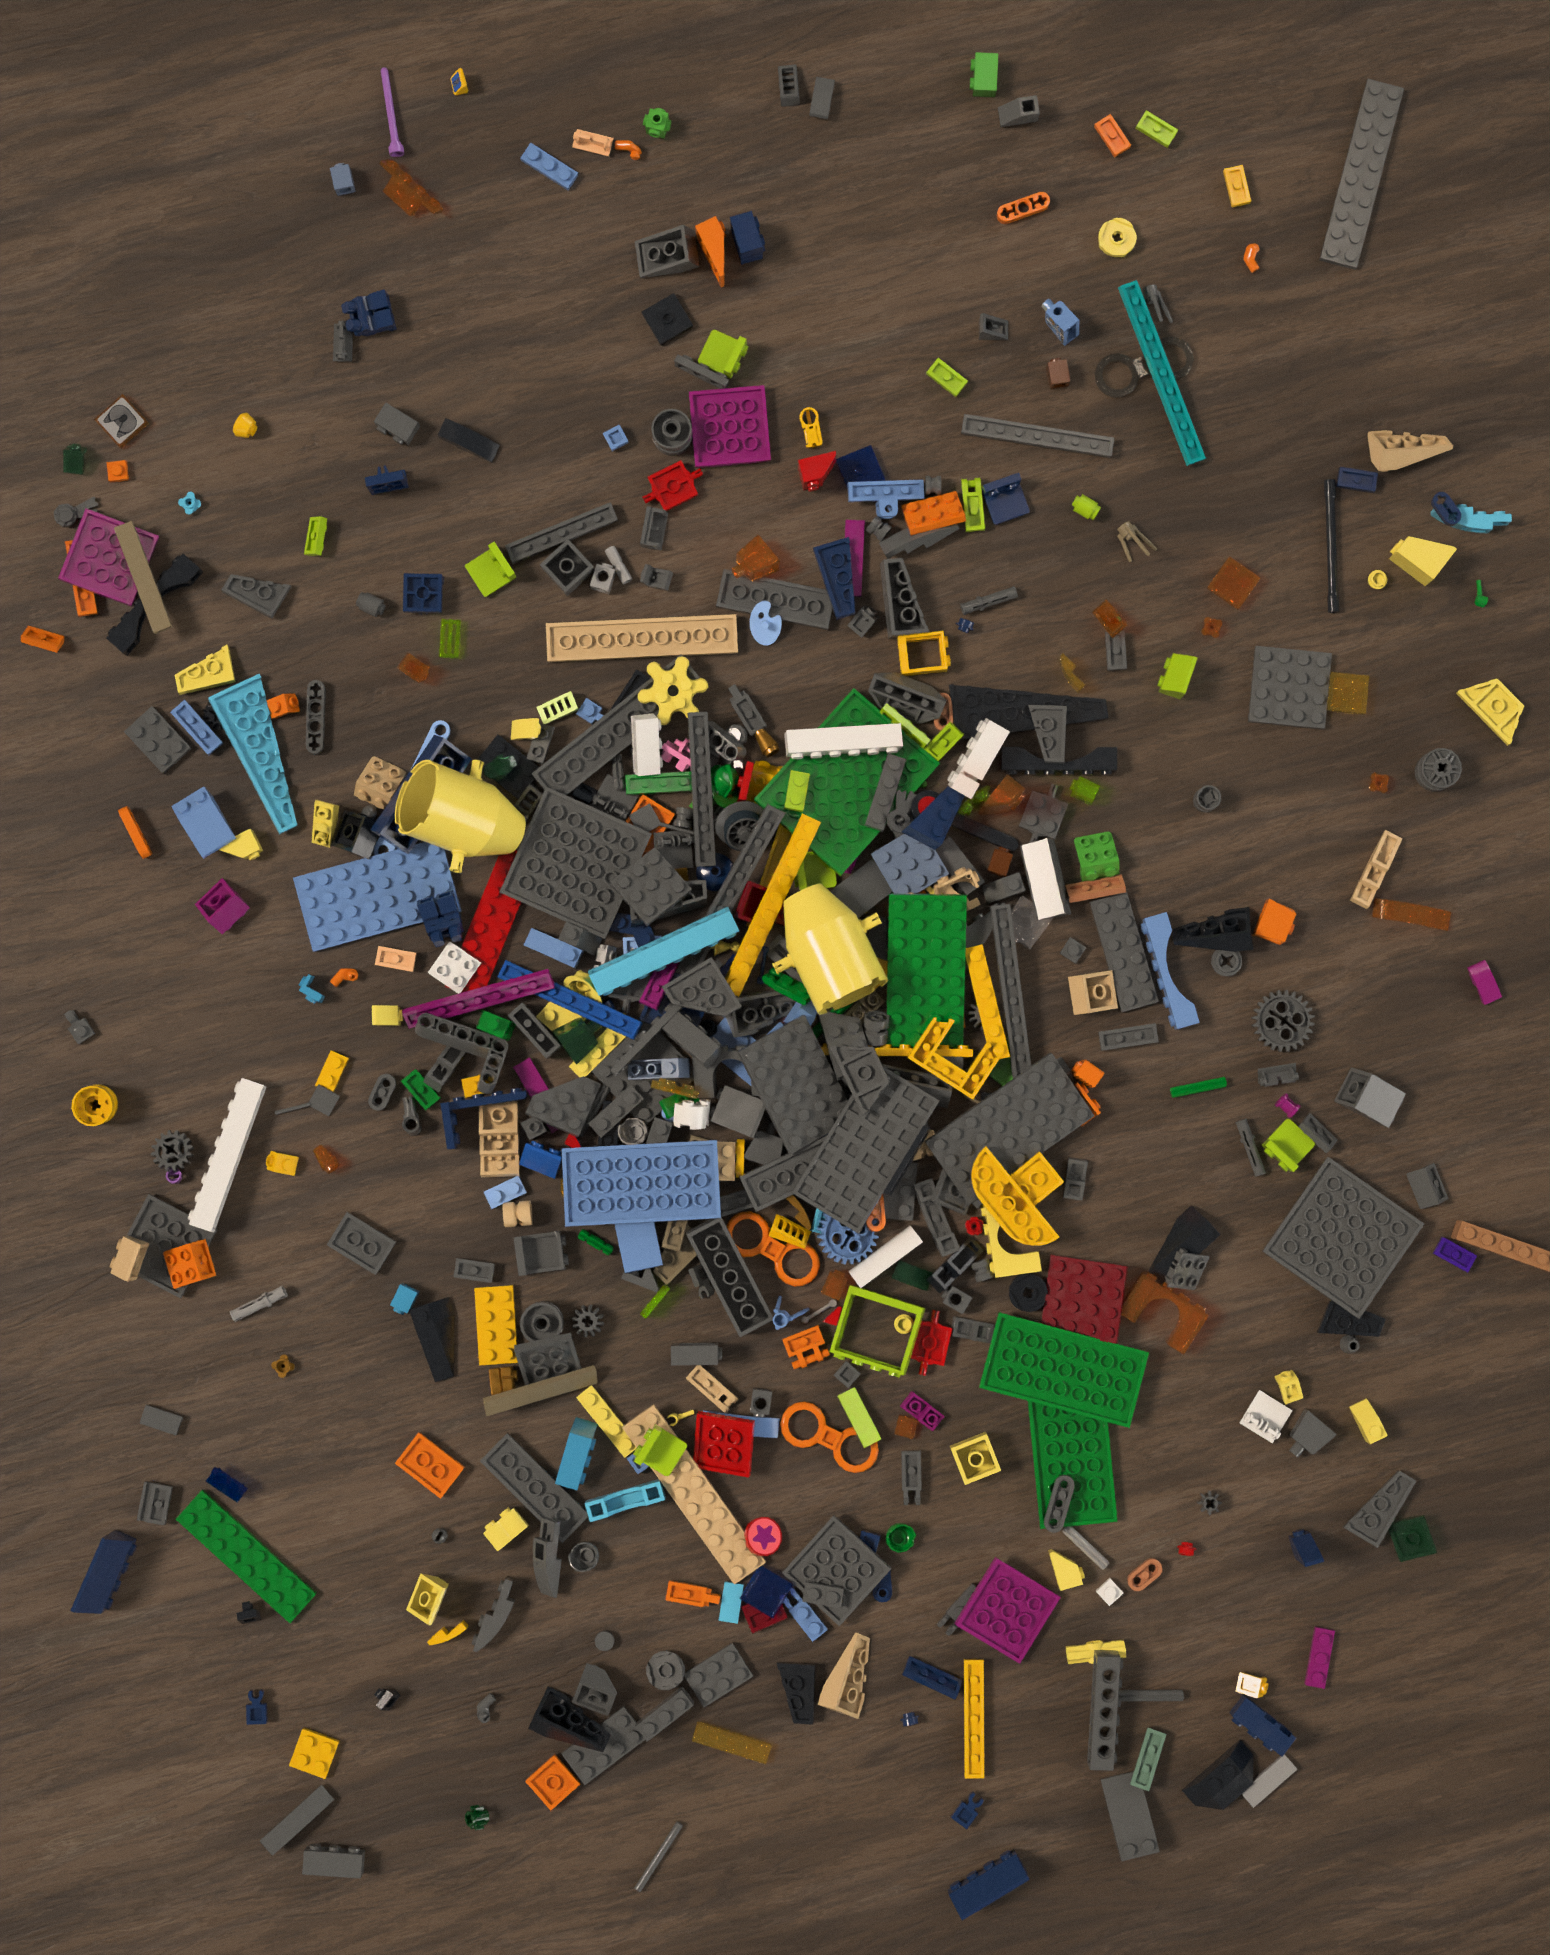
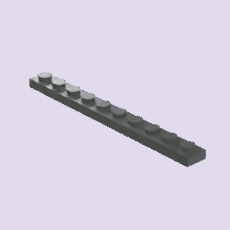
M767 803L705 917L725 907H729L731 912L785 812ZM706 946L695 955L689 954L684 956L676 972L682 975L701 964L711 947Z
M1010 904L990 906L1013 1079L1031 1066L1011 907Z

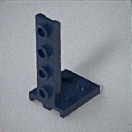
M522 1088L510 1089L511 1093L503 1094V1091L491 1092L492 1096L484 1097V1094L472 1095L473 1099L465 1100L463 1096L453 1098V1102L440 1103L447 1149L458 1148L457 1144H460L459 1132L455 1133L454 1126L458 1125L457 1115L452 1110L523 1100L527 1098V1091H522Z

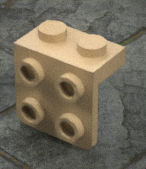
M372 757L356 781L354 796L375 805L377 808L385 809L406 776V771L380 758Z

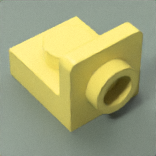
M1293 1370L1284 1371L1275 1376L1285 1405L1303 1398L1299 1379Z

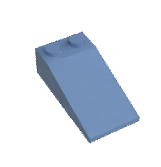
M655 1222L615 1224L625 1273L663 1266Z

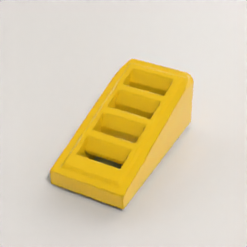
M776 1214L769 1236L805 1249L811 1231ZM793 1231L796 1232L795 1237L792 1236ZM800 1234L803 1235L802 1241L798 1239Z

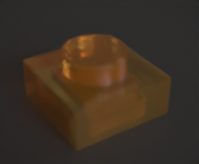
M899 1415L894 1434L913 1439L918 1420Z

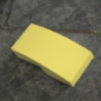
M529 718L512 721L511 740H532L538 738L541 731L539 719Z

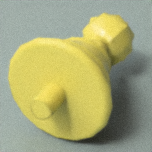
M719 940V943L710 949H714V956L729 949L737 952L740 944L736 941L730 944Z

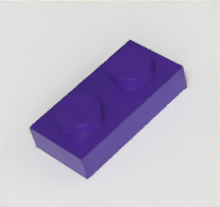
M1444 1237L1440 1238L1432 1253L1467 1273L1477 1255Z

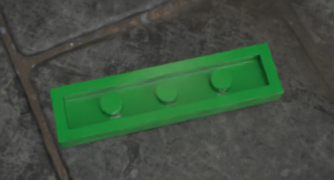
M691 771L637 776V774L625 775L626 795L692 792Z

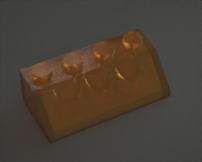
M1007 774L984 802L978 814L1007 813L1010 809L1014 811L1026 796L1023 794L1025 788Z

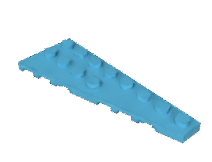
M257 674L208 697V700L280 835L296 827L297 822L293 805L291 804L261 676Z

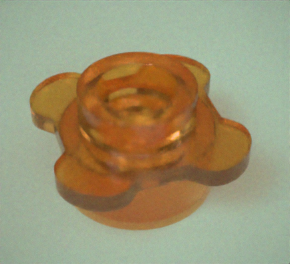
M1206 617L1201 633L1203 635H1211L1213 638L1219 637L1222 621Z
M1371 774L1369 790L1372 792L1375 790L1381 793L1387 792L1389 776L1386 774Z

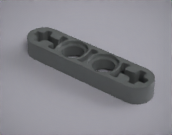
M312 680L307 687L306 749L313 755L322 753L325 740L326 688L319 680ZM316 684H318V686L321 688V690L318 691L317 695L319 698L322 697L321 700H311V697L315 698V692L312 690V688H314ZM319 703L321 705L320 712L313 713L311 711L312 704ZM313 722L320 723L321 728L319 731H311L310 726ZM310 735H321L320 738L316 737V742L320 745V747L316 748V751L310 747V744H314V738L310 737Z

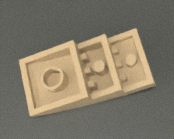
M518 1100L479 1106L481 1178L520 1176Z

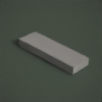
M1284 1754L1283 1757H1278L1254 1778L1253 1785L1243 1792L1242 1795L1254 1808L1291 1776L1297 1768Z

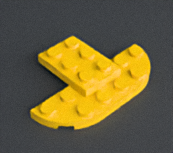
M985 1146L975 1158L971 1171L972 1186L980 1202L1011 1238L1022 1244L1039 1246L1058 1239V1234L1037 1210L1035 1205L1064 1182L1041 1152L1036 1153L1009 1175Z

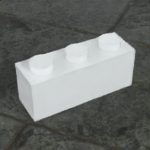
M654 714L631 716L634 772L637 776L660 774V768L663 767V760L659 749H662V741L659 738L661 721Z

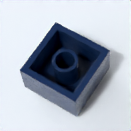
M752 211L730 217V230L741 265L762 259L763 252L765 251L763 235H759V221L757 216L753 217Z

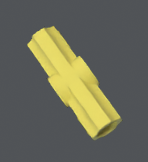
M1096 1640L1082 1645L1066 1646L1068 1664L1083 1662L1093 1664L1094 1650H1116L1120 1657L1126 1658L1124 1640L1108 1642Z

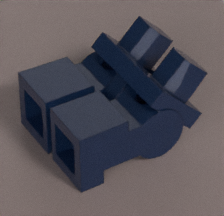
M385 289L370 293L368 296H357L341 305L343 313L350 314L351 318L346 321L347 331L354 332L355 336H370L378 332L397 330L389 295Z
M453 890L438 894L436 896L437 902L434 896L417 901V907L427 934L435 947L443 946L445 944L444 938L448 936L451 937L452 942L462 940L464 928Z

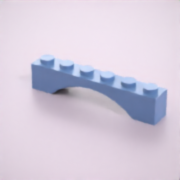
M1167 912L1144 918L1141 929L1144 935L1147 934L1149 942H1146L1148 952L1153 954L1152 966L1154 971H1158L1159 979H1157L1159 989L1164 991L1163 1003L1165 1008H1169L1170 1015L1168 1019L1171 1027L1174 1026L1176 1030L1200 1023L1195 1005L1178 991L1168 972L1166 949L1172 928Z

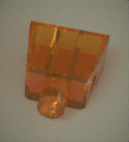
M757 535L737 553V566L732 568V573L736 578L745 574L750 581H755L777 572L780 560L763 539Z

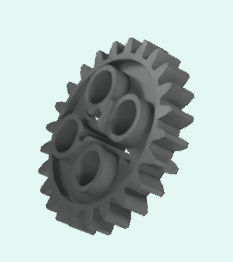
M1277 990L1276 996L1270 992L1269 999L1266 996L1262 997L1264 1003L1257 1002L1260 1008L1253 1009L1257 1016L1251 1017V1019L1256 1020V1023L1251 1026L1257 1027L1258 1030L1254 1034L1261 1035L1258 1041L1265 1040L1264 1047L1271 1044L1270 1050H1274L1277 1046L1278 1052H1281L1283 1047L1286 1052H1289L1290 1046L1296 1050L1297 1043L1300 1046L1304 1045L1302 1039L1309 1040L1306 1034L1313 1033L1309 1026L1315 1025V1023L1310 1022V1019L1315 1016L1309 1015L1308 1012L1312 1008L1305 1007L1308 1001L1301 1002L1302 995L1295 998L1296 992H1292L1289 996L1288 990H1284L1283 995L1280 990ZM1279 1002L1285 1005L1283 1013L1277 1011L1276 1006ZM1269 1010L1273 1011L1279 1018L1285 1017V1022L1295 1027L1297 1031L1294 1032L1287 1024L1280 1025L1281 1020L1271 1015ZM1294 1014L1300 1016L1301 1021L1299 1024H1295L1292 1021ZM1267 1018H1271L1274 1021L1272 1028H1268L1265 1025ZM1283 1029H1286L1289 1032V1038L1287 1040H1284L1281 1037V1031Z

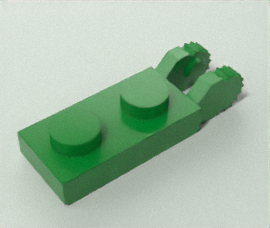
M773 967L769 970V974L767 973L762 976L764 984L804 1006L811 1000L803 983L782 972L777 974Z

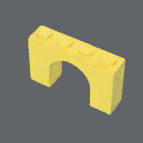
M980 1205L981 1215L986 1218V1224H983L984 1235H988L989 1243H986L987 1254H991L992 1259L989 1268L994 1273L995 1278L1041 1271L1038 1251L1011 1254L1000 1246L997 1237L1000 1225L985 1206Z

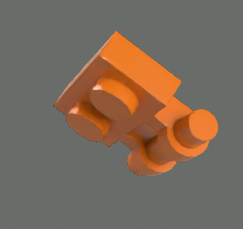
M818 1325L782 1339L788 1356L797 1355L798 1360L791 1362L794 1370L800 1367L805 1368L807 1364L823 1361V1358L830 1356L828 1349L819 1350L818 1346L825 1344ZM813 1348L814 1354L806 1357L803 1356L802 1352Z

